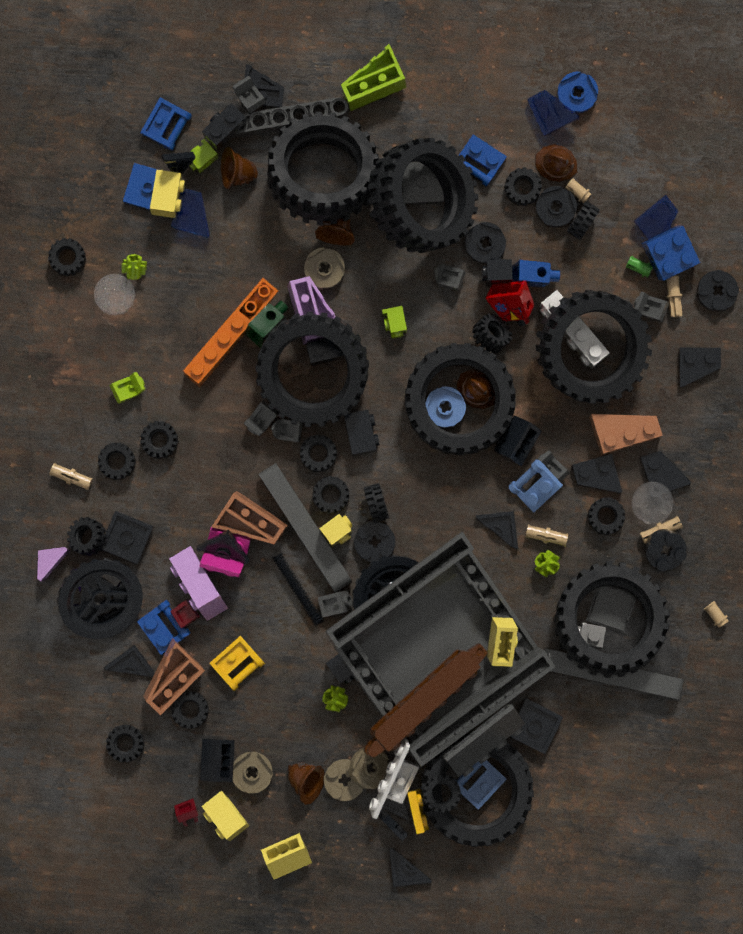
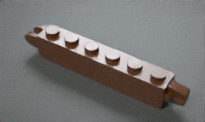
M477 643L467 651L455 650L370 728V735L373 738L367 742V745L365 744V754L370 757H376L384 750L387 752L396 750L401 745L400 741L404 737L411 736L417 730L416 726L421 722L424 723L432 716L431 713L436 708L443 707L451 694L458 693L465 681L473 679L478 674L477 670L481 668L479 663L488 654L484 647Z

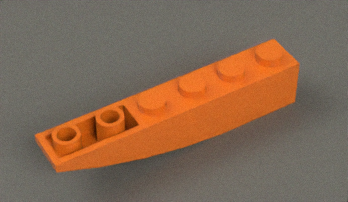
M262 278L183 370L184 375L198 387H201L245 335L248 324L273 300L279 291Z

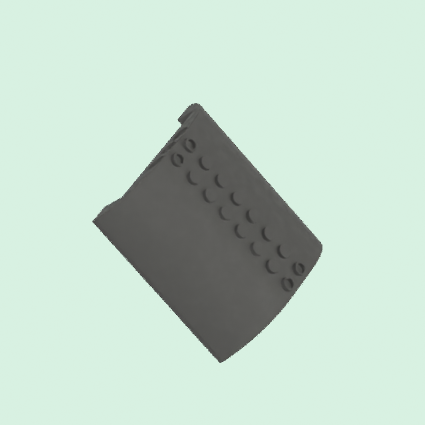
M463 532L453 537L325 631L348 670L383 717L455 650L467 651L479 643L487 651L492 617L513 618L518 627V643L515 648L512 667L492 666L486 655L479 663L481 668L477 670L478 674L473 679L465 681L458 693L451 694L443 707L436 708L431 713L432 716L424 723L421 722L416 726L417 730L411 736L404 737L408 739L410 744L408 752L421 767L555 668L546 652L537 647L472 552L474 548Z

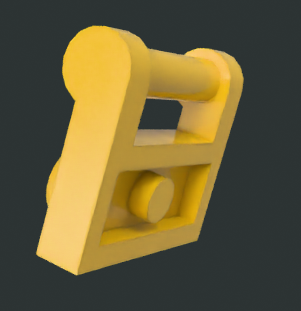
M241 636L210 662V665L233 691L258 667L261 668L265 664ZM248 656H251L253 661L232 679L228 674Z
M421 790L408 791L416 834L424 833L426 830H429L426 814L423 813Z

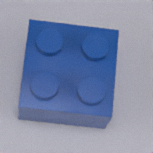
M678 225L642 243L658 280L664 281L700 263L684 226Z

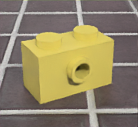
M156 170L150 204L151 215L176 218V213L180 212L182 200H179L180 192L183 193L185 188V180H182L181 173Z
M338 514L319 529L329 544L334 547L338 543L342 545L351 538V527L353 526L346 515L342 517Z
M492 617L487 657L492 666L512 667L514 652L518 643V627L513 618Z
M220 791L202 806L205 810L203 812L204 817L209 823L214 822L217 826L215 831L222 840L226 838V840L231 841L249 827V824L223 791Z
M300 833L261 850L274 880L312 863Z

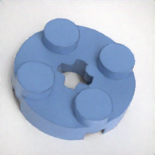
M448 386L432 391L425 402L430 418L441 428L454 427L462 420L466 411V404L461 393L455 388ZM448 402L451 410L443 413L439 405Z

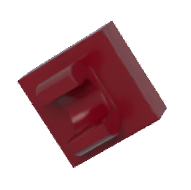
M189 599L183 601L170 611L180 628H185L200 617L197 611H194Z
M194 799L174 806L179 823L182 822L186 827L188 826L187 820L193 818L195 823L198 822L197 816L199 815Z

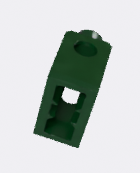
M281 300L275 306L270 303L267 304L248 324L245 335L261 348L273 328L277 327L284 320L283 314L289 309L288 306Z

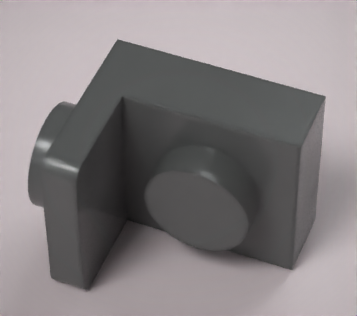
M348 591L318 597L322 618L353 610V600Z

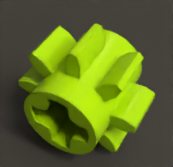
M131 254L127 256V259H123L121 272L126 273L128 279L137 280L142 275H145L147 261H142L140 255Z
M549 550L546 553L538 554L535 559V565L537 566L535 570L545 577H548L549 574L554 575L559 570L560 564L558 560L560 557Z
M331 686V689H327L324 692L323 702L327 704L325 709L340 712V709L346 707L348 696L344 694V688Z

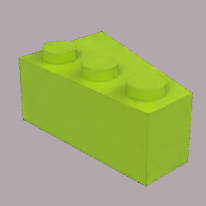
M390 44L379 55L374 56L366 66L356 71L341 84L342 93L350 111L406 88L405 77Z

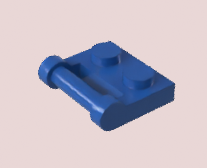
M160 97L140 133L173 151L177 138L186 122L190 121L192 115ZM177 114L180 118L167 140L163 138V135L173 117Z
M475 135L471 136L458 155H463L464 158L467 156L489 170V173L486 175L464 161L465 166L471 167L473 171L470 174L481 180L482 184L486 187L507 158L506 155Z
M168 600L162 602L137 621L161 655L166 652L172 638L179 643L191 634L188 628H180L170 612L172 609ZM162 611L179 633L176 637L172 635L158 614Z

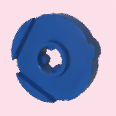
M581 72L569 73L561 80L558 86L557 97L559 103L569 113L586 112L593 107L597 100L598 86L590 75ZM574 88L583 90L581 97L573 95Z

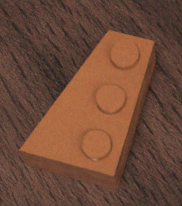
M591 414L589 416L601 456L663 436L657 416Z
M236 491L212 527L225 531L230 530L231 533L276 544L288 525Z
M172 638L143 697L155 711L162 715L205 670Z

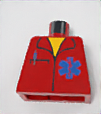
M526 280L492 284L485 299L503 321L516 320L519 326L527 325L530 321L529 316L534 307V302Z

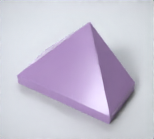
M66 547L38 550L37 579L44 582L70 550Z

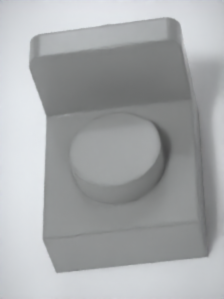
M582 622L578 629L583 639L590 646L603 648L606 627Z

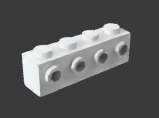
M558 290L541 302L539 306L541 308L540 312L547 319L551 315L549 309L552 306L558 307L561 304L559 300L563 296ZM577 317L564 333L567 339L566 343L573 351L576 350L580 354L579 358L586 367L594 368L609 355V351L580 317Z

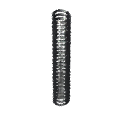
M282 553L275 557L272 556L273 562L281 570L280 573H283L282 576L288 581L287 584H290L289 587L295 592L294 595H297L296 598L302 603L301 606H304L303 609L309 615L308 617H311L310 620H313L314 626L324 622L321 614H319L320 612H316L318 609H315L316 606H313L312 600L309 601L311 598H308L309 595H306L305 589L302 590L304 587H301L302 584H299L300 581L296 578L297 576L295 573H292V567H289L288 562H285L286 559H283L285 556H282Z

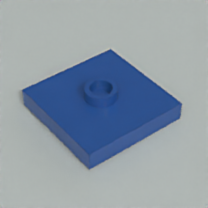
M134 163L123 203L150 210L156 170L158 169Z

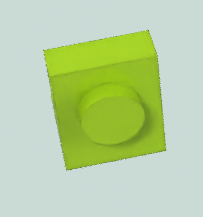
M134 372L129 377L112 383L110 388L117 403L120 404L139 396L145 391V384L142 377L137 372Z

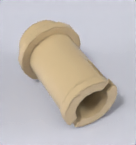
M574 178L565 187L566 190L579 199L578 202L585 203L592 195L589 189L586 190Z
M715 601L704 608L715 622L714 626L717 625L720 628L728 622V616L722 613Z

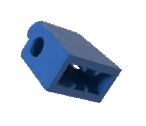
M519 260L512 265V282L526 280L528 287H545L550 282H559L560 270L550 269L551 265L548 262Z

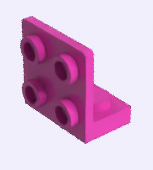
M211 527L208 540L225 532V530ZM232 533L247 555L251 538ZM204 552L199 566L208 571L224 573L230 577H240L244 563Z

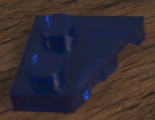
M543 90L527 99L544 136L580 119L578 114L547 90Z
M184 188V192H180L179 200H182L181 210L176 213V218H173L171 228L209 238L210 232L202 193Z
M664 195L633 222L649 240L671 229V224L675 220L678 209Z

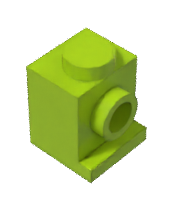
M205 139L201 141V147L196 146L190 151L194 152L196 158L189 167L193 171L197 169L199 173L218 159V154Z
M398 306L382 310L383 317L387 316V319H384L385 329L390 331L391 338L403 337V333H407L403 307Z

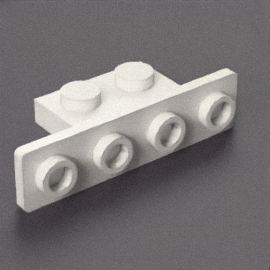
M403 738L401 745L395 750V758L393 762H389L386 769L387 775L378 785L376 799L373 798L371 800L369 810L374 819H377L386 798L401 804L403 803L419 769L418 764L405 760L410 748L408 739Z

